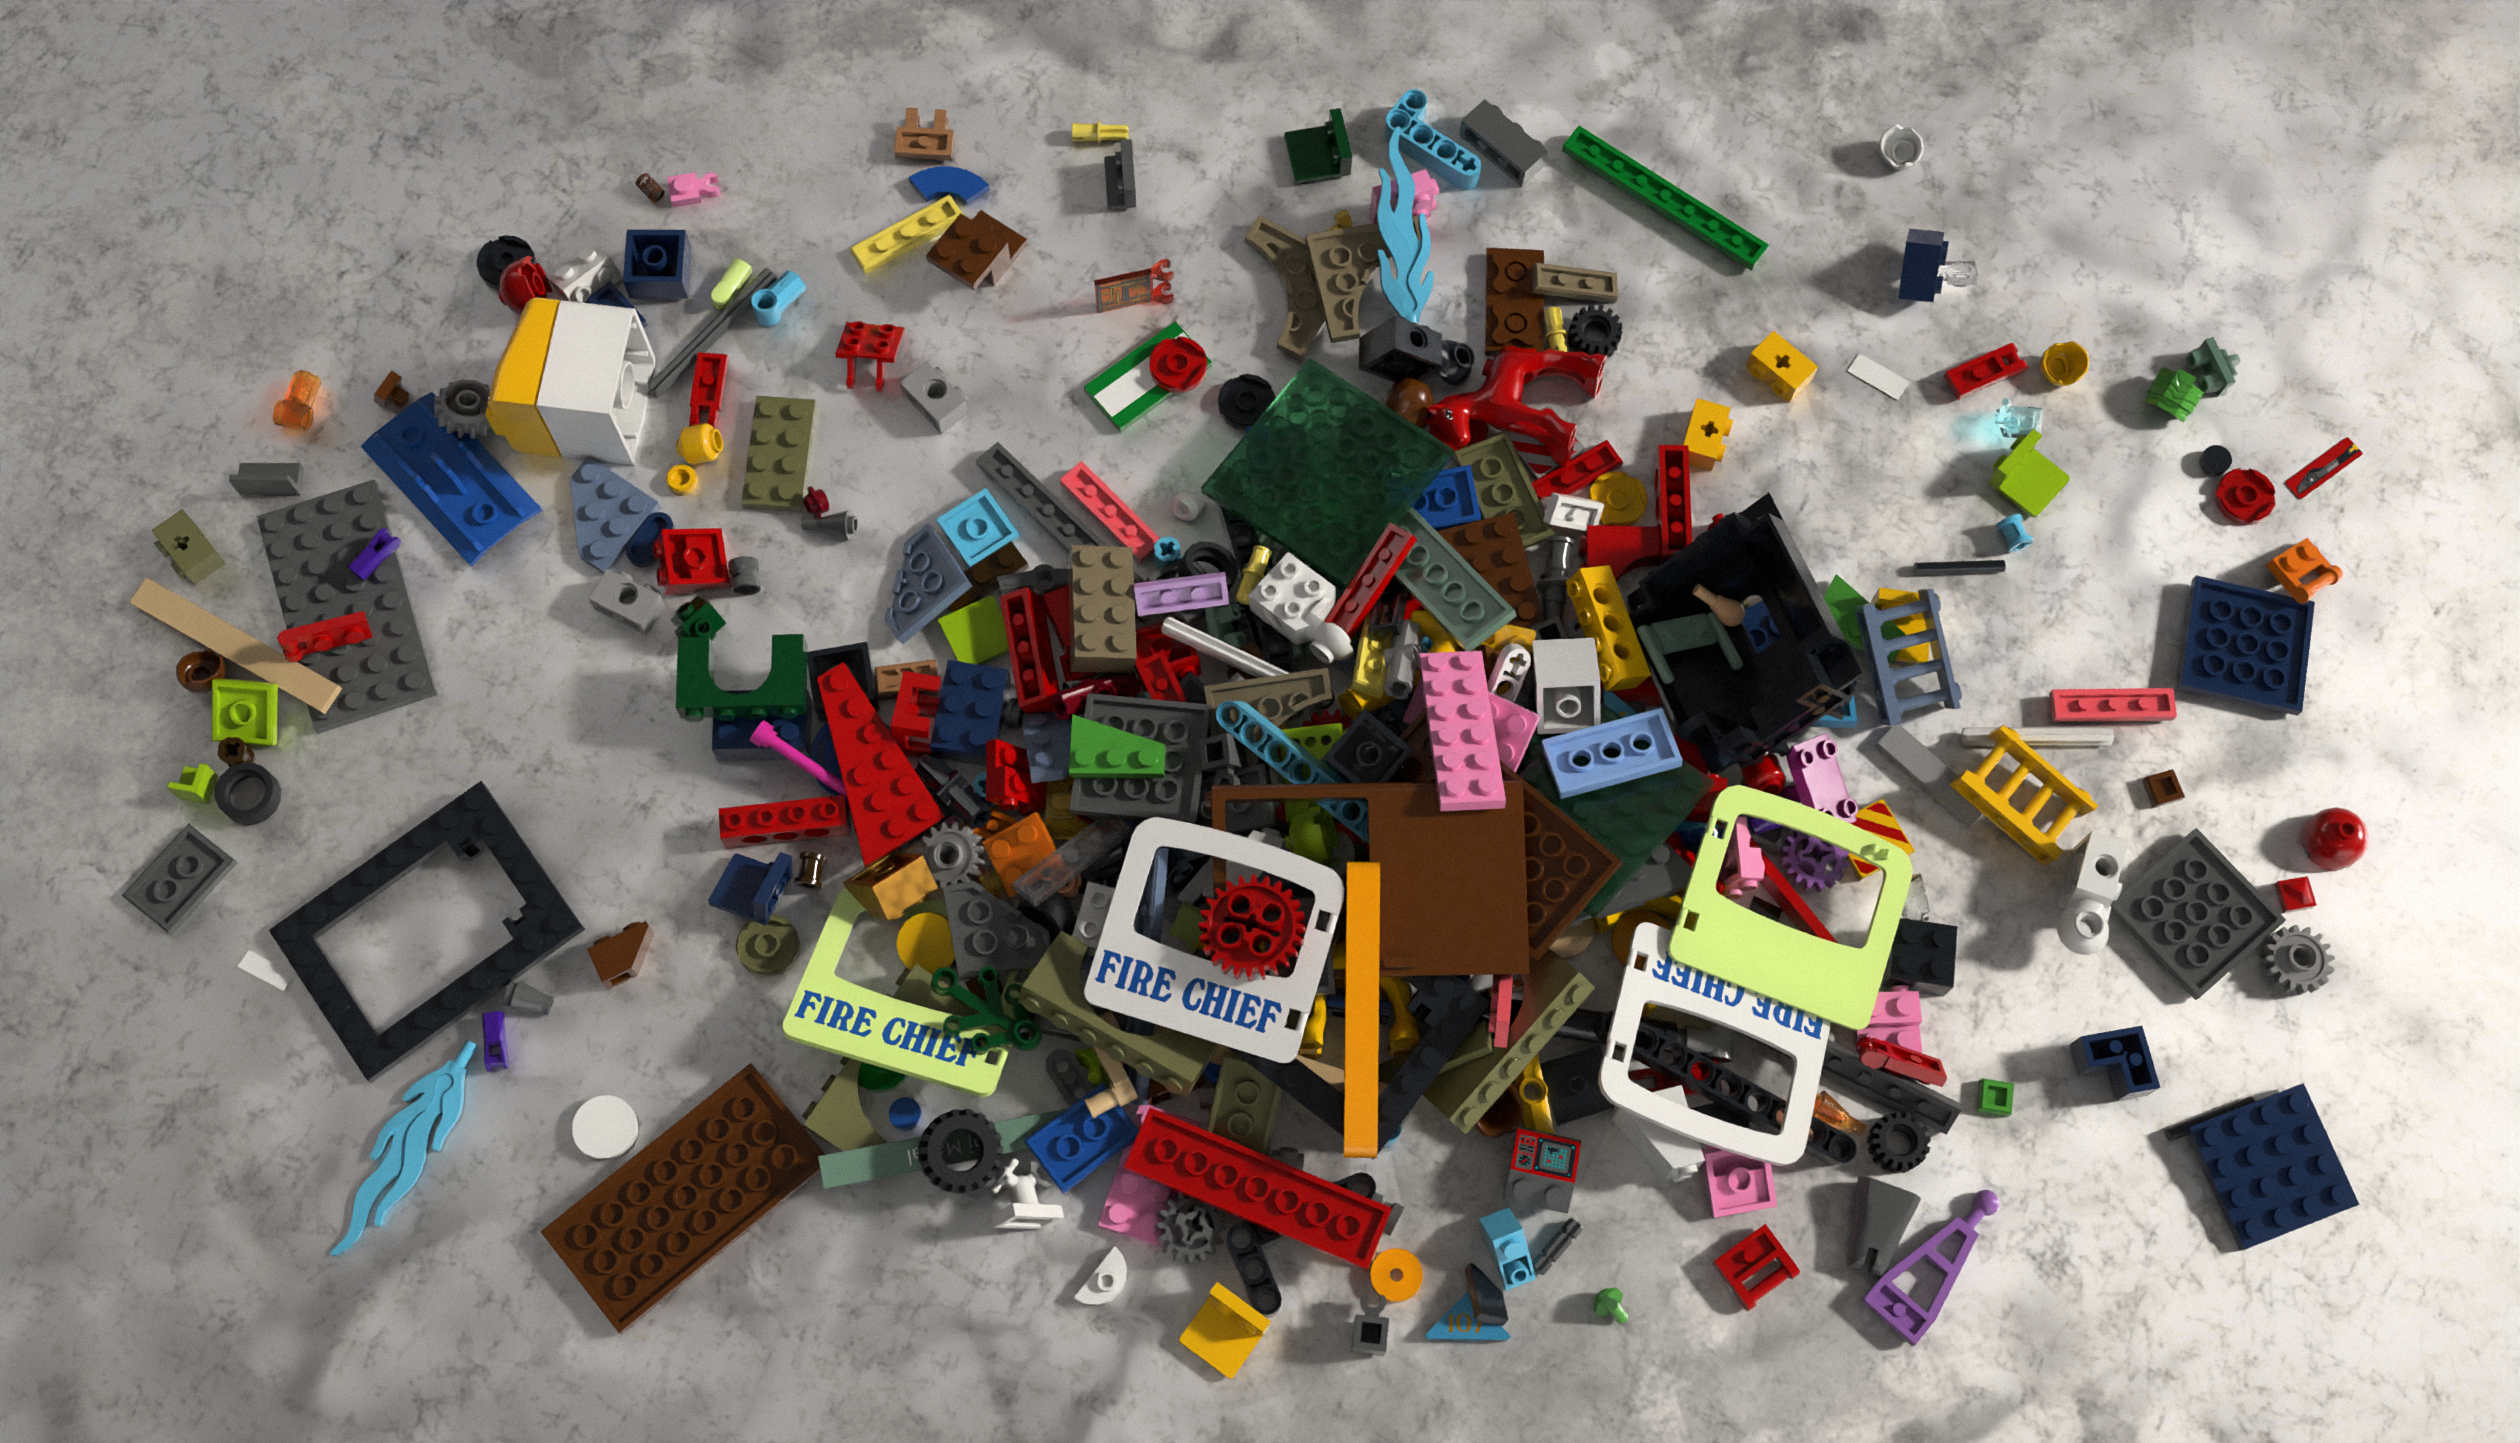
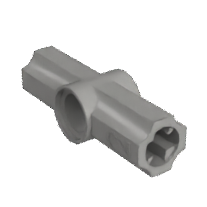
M1410 619L1403 620L1400 635L1394 636L1392 648L1384 651V662L1387 669L1384 690L1387 696H1392L1397 700L1408 698L1409 692L1413 690L1416 670H1420L1419 653H1422L1420 646L1423 630L1420 623L1412 622Z

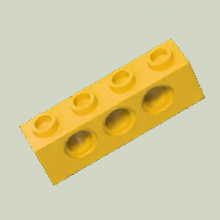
M1610 565L1580 568L1565 583L1585 637L1595 638L1599 675L1605 692L1636 688L1651 673Z

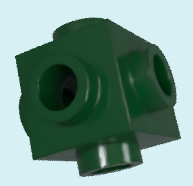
M696 596L691 602L681 605L677 609L676 615L671 619V622L677 627L674 633L678 638L710 637L711 641H713L717 632L726 624L714 607L707 600Z

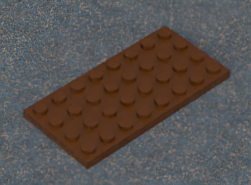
M1424 708L1399 737L1413 751L1388 782H1436L1426 710ZM1500 760L1503 781L1521 780L1523 785L1529 954L1538 961L1623 863Z
M750 1063L540 1232L614 1328L622 1335L819 1174L818 1156L826 1154Z

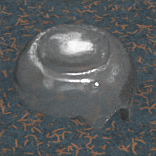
M1918 873L1912 875L1901 916L1905 919L1927 921L1929 917L1923 918V915L1929 913L1930 907L1922 875Z

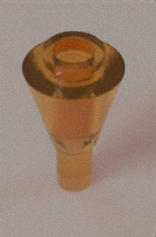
M1825 1090L1816 1095L1812 1114L1814 1117L1825 1123L1840 1127L1844 1126L1858 1135L1863 1133L1866 1124L1850 1116Z

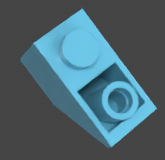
M1507 1207L1480 1218L1479 1222L1485 1244L1505 1290L1508 1291L1535 1280L1536 1277L1523 1228L1510 1208Z

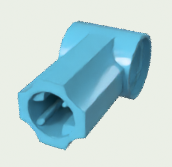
M787 270L767 289H761L754 293L751 302L758 324L765 327L777 324L781 319V312L806 290L805 283L795 272Z

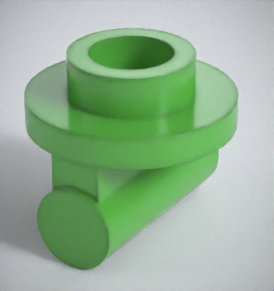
M1606 1288L1596 1295L1593 1309L1598 1316L1611 1314L1619 1324H1623L1628 1320V1314L1620 1305L1623 1295L1618 1288Z

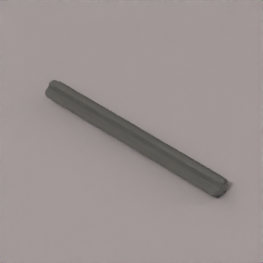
M769 268L763 269L648 383L649 390L657 397L662 396L696 362L698 352L705 353L752 306L751 299L754 293L761 289H767L777 280L775 273Z

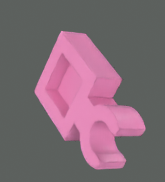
M696 172L667 177L673 208L702 203L700 195L708 197H718L721 195L719 186L709 187L711 183L719 182L716 173H707L701 179L697 178Z

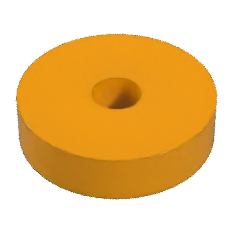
M1399 1248L1388 1249L1379 1254L1370 1270V1283L1373 1290L1379 1297L1384 1295L1386 1301L1391 1303H1401L1411 1299L1418 1292L1423 1280V1271L1418 1259L1409 1251ZM1391 1271H1400L1402 1279L1400 1281L1392 1280L1390 1277Z

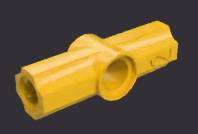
M1537 1053L1514 1080L1515 1087L1519 1091L1524 1103L1523 1125L1524 1128L1555 1134L1547 1099L1548 1088L1543 1081ZM1532 1085L1536 1087L1539 1092V1098L1537 1100L1527 1099L1524 1095V1086Z

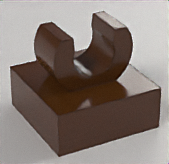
M391 370L374 393V402L384 408L391 400L397 406L403 408L409 400V393L400 388L402 377Z

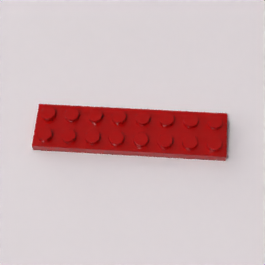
M1151 1107L1147 1112L1124 1165V1170L1365 1271H1368L1392 1211V1208Z

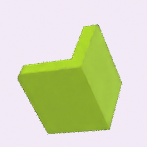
M200 763L198 768L184 766L179 783L168 782L166 788L179 799L209 804L219 775L207 764Z

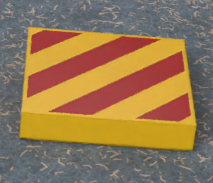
M1884 799L1857 812V821L1851 823L1852 825L1901 848L1907 856L1915 852ZM1849 853L1846 857L1860 881L1881 871L1880 868L1854 854Z

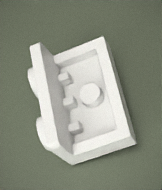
M593 245L591 248L581 251L579 256L568 265L558 268L555 274L549 278V281L568 301L584 303L587 301V297L609 281L613 285L622 279V275L610 256L596 245Z

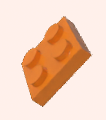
M1039 813L1031 814L982 842L1009 898H1014L1047 880L1057 870L1066 868Z

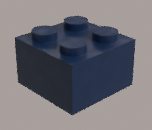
M627 230L623 283L629 298H688L692 247L686 230Z

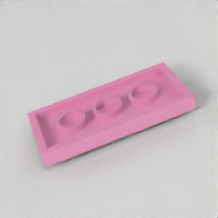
M1421 678L1402 720L1408 724H1411L1425 708ZM1488 691L1499 759L1516 773L1541 716Z
M1139 1105L1133 1121L1140 1131L1147 1112L1151 1107L1189 1124L1201 1127L1200 1121L1151 1105ZM1133 1142L1123 1150L1098 1227L1160 1247L1162 1242H1157L1156 1238L1162 1235V1231L1154 1228V1224L1162 1222V1219L1157 1215V1211H1167L1168 1209L1165 1207L1164 1202L1168 1199L1175 1202V1194H1178V1192L1124 1170L1125 1162L1134 1144Z

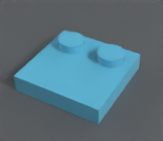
M984 488L936 519V523L968 568L1010 541L1014 543L1020 539V534L987 488Z

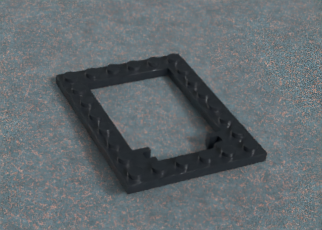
M480 781L272 927L269 932L366 1080L372 1083L509 985L511 981L516 980L585 930V927L490 790ZM470 840H472L473 843L465 848L462 847ZM486 844L527 903L519 909L523 915L517 920L507 917L502 921L513 939L379 1034L316 938L448 845L452 848L460 862L480 856L485 851Z
M1284 845L1280 848V849H1283V850H1285V851H1288V852H1291V853L1295 854L1294 852H1292L1290 849H1288V848H1287L1286 846H1284ZM1265 871L1257 878L1258 883H1262L1263 879L1269 876L1271 887L1280 881L1283 886L1281 893L1291 889L1293 895L1297 898L1315 896L1313 891ZM1346 892L1335 926L1344 934H1346ZM1239 903L1234 908V912L1239 914L1245 913L1250 905ZM1227 918V923L1234 922V920ZM1253 923L1252 927H1246L1247 932H1251L1253 928H1258L1257 923ZM1237 933L1228 934V944L1238 941L1240 935ZM1202 950L1197 957L1211 961L1213 955L1206 956L1204 950ZM1457 976L1402 977L1418 989L1405 1006V1009L1418 1021L1431 1028L1381 1094L1378 1092L1377 1155L1491 1003ZM1225 1046L1344 1137V1089L1342 1092H1339L1296 1058L1289 1063H1279Z

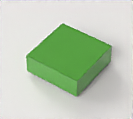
M1980 1079L1977 1112L2006 1117L2012 1115L2014 1083Z

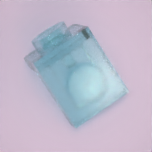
M2003 398L2001 408L1996 410L1995 424L2000 427L2003 437L2018 438L2021 434L2026 437L2032 429L2040 433L2044 412L2042 407L2012 406L2010 398Z

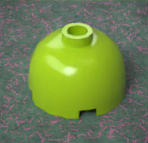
M1321 806L1301 811L1290 824L1289 835L1285 836L1284 839L1285 846L1296 855L1328 868L1338 867L1340 857L1333 859V847L1335 846L1336 849H1339V841L1331 814L1324 815L1325 809Z

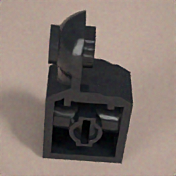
M1394 316L1359 337V370L1393 382H1397L1405 377L1422 381L1434 375L1442 378L1443 381L1450 385L1459 386L1464 384L1469 378L1475 361L1473 350L1467 344L1452 340L1442 341V333L1434 331L1428 326L1410 322L1401 316Z

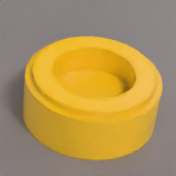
M675 465L666 475L667 485L670 491L676 495H688L697 487L698 479L695 471L688 465Z

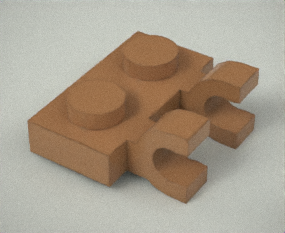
M906 108L905 127H896L895 158L952 161L954 130L948 129L947 111L935 109L934 129L919 128L920 116H918V108Z

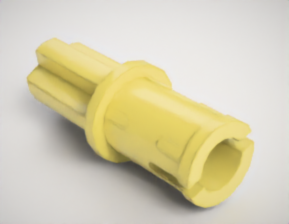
M1101 121L1091 124L1072 123V142L1096 141L1098 144H1101V140L1120 141L1128 140L1129 137L1127 125H1101Z
M1548 307L1544 311L1547 327L1546 341L1549 342L1550 348L1568 352L1566 342L1568 331L1564 330L1560 307Z
M1254 546L1247 568L1242 570L1243 578L1236 594V600L1243 605H1250L1248 595L1265 577L1264 572L1272 552L1264 546Z

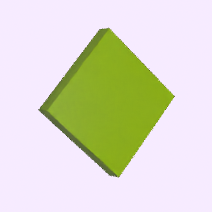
M993 594L938 619V623L959 662L984 665L1009 653L1003 614Z
M213 679L211 741L221 742L227 737H238L245 744L276 745L278 683Z

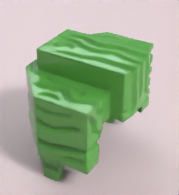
M2162 367L2147 390L2149 395L2145 402L2169 412L2181 422H2184L2186 417L2192 414L2204 392L2193 385L2196 377L2181 369L2175 372Z

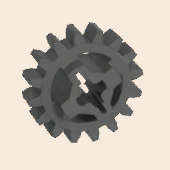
M1181 1193L1175 1194V1202L1171 1199L1164 1202L1168 1210L1157 1211V1215L1162 1219V1222L1154 1224L1155 1229L1162 1231V1235L1158 1236L1156 1241H1165L1167 1244L1162 1251L1164 1253L1174 1251V1261H1178L1184 1256L1186 1264L1193 1263L1194 1256H1196L1199 1262L1206 1260L1205 1252L1209 1255H1214L1217 1251L1213 1244H1222L1224 1242V1239L1218 1236V1233L1226 1230L1227 1227L1220 1225L1218 1221L1225 1216L1224 1213L1216 1214L1214 1211L1215 1207L1189 1196H1186L1185 1199ZM1182 1206H1191L1186 1215L1176 1213V1210ZM1205 1215L1209 1220L1210 1227L1207 1225V1222L1204 1217ZM1192 1220V1228L1196 1229V1231L1189 1234V1227L1185 1223ZM1170 1227L1174 1230L1176 1240H1174L1171 1234ZM1194 1240L1205 1242L1198 1249H1189Z

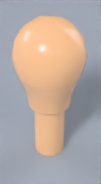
M1697 584L1694 587L1692 594L1710 605V609L1724 625L1733 627L1739 625L1744 620L1746 615L1745 608L1739 601L1715 595L1701 584Z

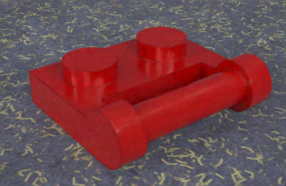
M1766 1224L1712 1262L1736 1295L1741 1306L1748 1312L1756 1306V1301L1786 1279H1794L1800 1274L1797 1265ZM1776 1258L1780 1268L1753 1288L1747 1290L1742 1282Z

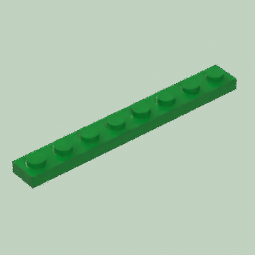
M1578 126L1563 144L1562 152L1752 271L1766 253L1769 244L1581 126Z

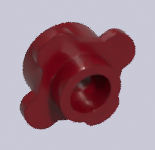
M810 486L807 488L808 494L803 499L804 506L810 515L814 514L815 519H820L822 513L829 511V502L822 489L814 490Z

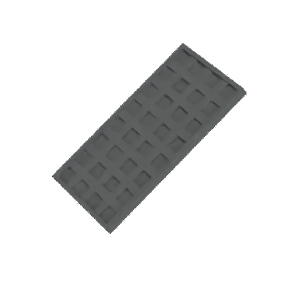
M375 479L256 516L287 629L361 611L365 612L373 638L362 640L359 643L334 647L327 651L305 654L301 660L297 661L342 688L326 714L307 704L313 728L317 734L438 695L397 550L386 558L364 582L348 569V566L367 547L380 529L386 528L389 530V535L393 537L379 486ZM381 545L377 551L379 552L384 546Z

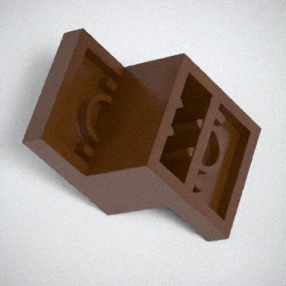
M982 210L977 213L973 220L960 213L926 254L927 262L970 289L975 290L982 280L995 286L1025 249L1028 242L1027 238Z

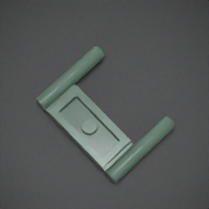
M1710 612L1707 615L1703 613L1652 623L1651 626L1642 625L1636 630L1665 684L1672 683L1674 675L1663 654L1713 645L1716 641H1718L1732 669L1739 670L1743 667V662L1722 622L1714 612Z

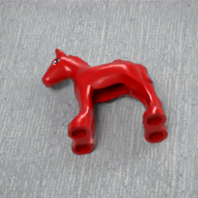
M1513 345L1505 346L1495 356L1494 360H1486L1482 375L1486 376V380L1480 389L1475 392L1450 395L1449 397H1444L1438 403L1428 406L1427 411L1432 415L1426 422L1428 424L1436 423L1457 448H1464L1471 440L1469 421L1481 420L1496 430L1524 434L1539 440L1545 445L1556 464L1567 467L1575 445L1574 438L1577 424L1566 422L1554 414L1522 404L1523 387L1541 377H1563L1576 382L1586 394L1596 399L1603 382V370L1607 355L1565 352L1552 348L1543 352H1537L1535 348L1523 349Z

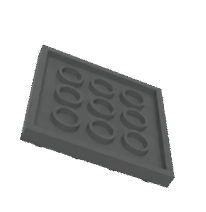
M1088 693L1084 718L1165 744L1164 778L1074 777L1069 808L1070 813L1136 821L1160 817L1196 824L1203 777L1199 740L1208 738L1211 705Z
M2197 828L2191 831L2119 895L2118 899L2110 905L2112 914L2195 1000L2204 995L2286 921L2273 905Z

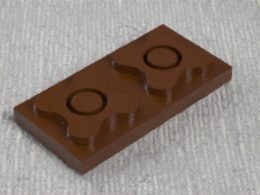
M1486 249L1485 355L1496 356L1503 347L1510 345L1523 349L1535 348L1537 352L1544 351V294L1532 293V266L1534 263L1544 264V250Z

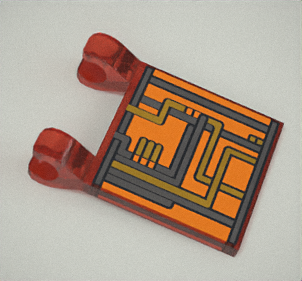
M1162 259L1149 269L1094 280L1097 313L1152 301L1162 304L1172 303L1174 301V294H1162L1163 291L1171 290V284L1168 281L1173 279V271L1167 273L1161 271L1164 268L1171 267L1170 260ZM1153 279L1163 281L1153 289Z

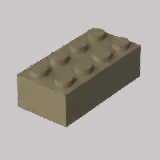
M1072 545L1067 561L1070 672L1131 674L1137 659L1133 547Z

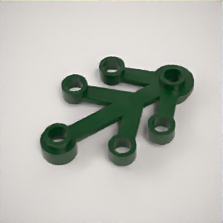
M991 966L983 967L977 978L979 985L985 990L987 1002L957 984L958 976L954 970L942 967L933 973L931 988L934 993L939 996L950 995L978 1013L965 1017L955 1015L947 1017L943 1024V1032L946 1036L955 1038L962 1031L994 1025L1007 1031L993 1035L985 1033L975 1034L971 1040L970 1049L976 1055H984L988 1052L989 1048L1013 1045L1021 1051H1031L1040 1044L1042 1031L1039 1025L1028 1018L1027 1010L1022 1004L1018 1003L1019 998H1013L1009 993L1017 991L1020 994L1022 985L1017 983L1009 985L1004 995L1006 1002L1013 1007L1014 1020L1004 1014L997 985L998 972L995 968ZM990 974L993 980L986 981L982 975ZM945 981L949 987L942 988L938 985V982ZM955 1023L959 1029L950 1030L947 1025ZM1020 1033H1028L1031 1039H1022ZM977 1040H982V1041H984L985 1044H986V1047H984V1048H979V1047H977L976 1044H975V1041H977Z

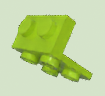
M2032 429L2026 437L2021 434L2010 447L2013 452L2008 457L2003 454L1992 466L1995 473L1988 482V484L2033 518L2041 514L2070 480L2067 473L2034 449L2042 438V435L2035 429Z

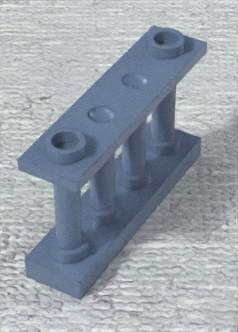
M1933 589L1918 590L1919 601L1880 611L1878 608H1875V604L1854 606L1881 725L1893 726L1901 724L1903 711L1942 701L1945 708H1961L1959 700L1962 698L1960 686L1954 681L1938 612L1941 610V603ZM1923 612L1927 630L1890 640L1882 638L1880 626H1882L1883 622ZM1930 642L1934 660L1895 670L1889 668L1887 656H1889L1890 652ZM1937 672L1940 690L1901 700L1899 697H1896L1894 685L1898 681Z

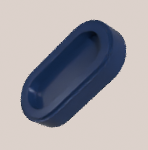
M663 512L650 514L626 546V555L634 566L644 568L656 561L653 557V541L657 540L661 529H675L669 515Z

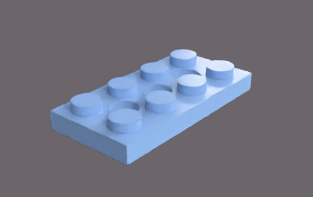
M1662 708L1541 740V746L1560 799L1682 766L1683 761ZM1638 740H1645L1651 746L1646 750H1638L1633 744ZM1608 748H1615L1620 752V755L1616 758H1607L1603 751ZM1578 756H1584L1590 760V763L1580 767L1573 763V759Z

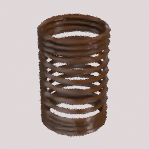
M648 173L640 175L636 180V186L642 190L651 202H657L664 196L665 191Z

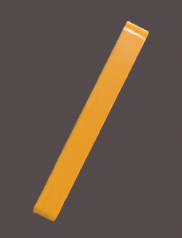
M1347 862L1344 1158H1377L1380 862Z

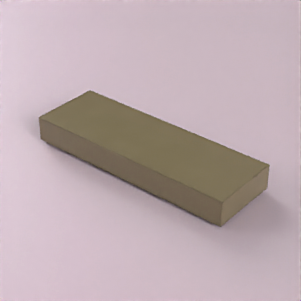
M1534 263L1532 266V293L1615 303L1618 299L1617 273Z

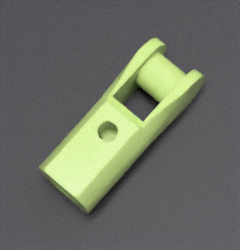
M739 258L734 259L721 278V281L712 290L711 298L714 308L722 311L735 298L736 293L739 292L752 273V268L748 263Z

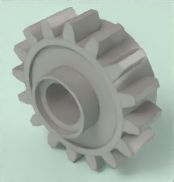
M462 379L450 382L446 388H441L440 396H435L434 417L438 418L439 427L447 425L448 434L458 431L459 438H462L465 433H469L472 439L475 438L476 432H480L483 436L487 435V428L492 429L485 416L490 393L489 385H484L477 380Z
M942 822V830L932 827L931 833L933 836L931 838L923 836L922 840L926 843V847L918 848L917 852L924 854V859L937 887L940 885L941 889H943V886L973 881L972 879L975 876L982 875L980 868L981 865H985L987 862L983 859V853L986 852V849L979 844L983 838L977 834L973 835L974 830L971 827L965 826L963 828V824L959 822H954L952 826L947 822ZM956 850L955 860L949 863L950 853Z
M2293 925L2289 929L2283 927L2276 934L2268 937L2267 941L2269 944L2261 950L2266 954L2265 958L2261 960V964L2266 965L2267 969L2264 974L2274 980L2273 985L2275 987L2278 985L2284 987L2285 993H2289L2292 990H2296L2298 995L2306 993L2307 990L2312 993L2320 988L2319 985L2323 986L2329 981L2327 976L2334 972V968L2329 966L2328 963L2333 961L2335 956L2327 955L2326 950L2331 947L2330 943L2322 945L2319 942L2322 938L2321 933L2314 937L2310 935L2311 927H2306L2301 932L2298 925ZM2293 955L2299 958L2301 965L2294 961Z

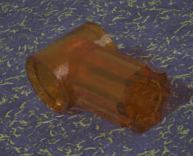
M304 370L294 373L285 398L280 399L274 407L273 422L275 425L304 432L308 431L314 415L312 406L322 383L318 376Z

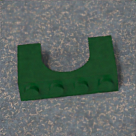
M804 634L772 635V658L769 676L759 688L745 694H731L715 685V647L710 637L678 638L676 710L681 719L690 722H699L704 718L731 721L735 717L763 720L766 716L794 719L798 715H806L808 645Z

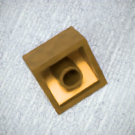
M892 851L843 882L845 888L873 918L887 921L900 918L904 915L905 909L911 905L925 902L929 898V894L938 889L923 855Z

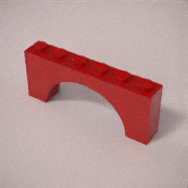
M1587 525L1584 536H1579L1578 552L1579 554H1584V563H1580L1579 569L1610 565L1617 583L1623 576L1635 569L1655 566L1660 555L1659 526ZM1651 675L1636 688L1611 691L1622 701L1645 702V706H1661L1663 702ZM1600 679V703H1603L1602 688H1604V686H1603V683H1602L1601 679Z

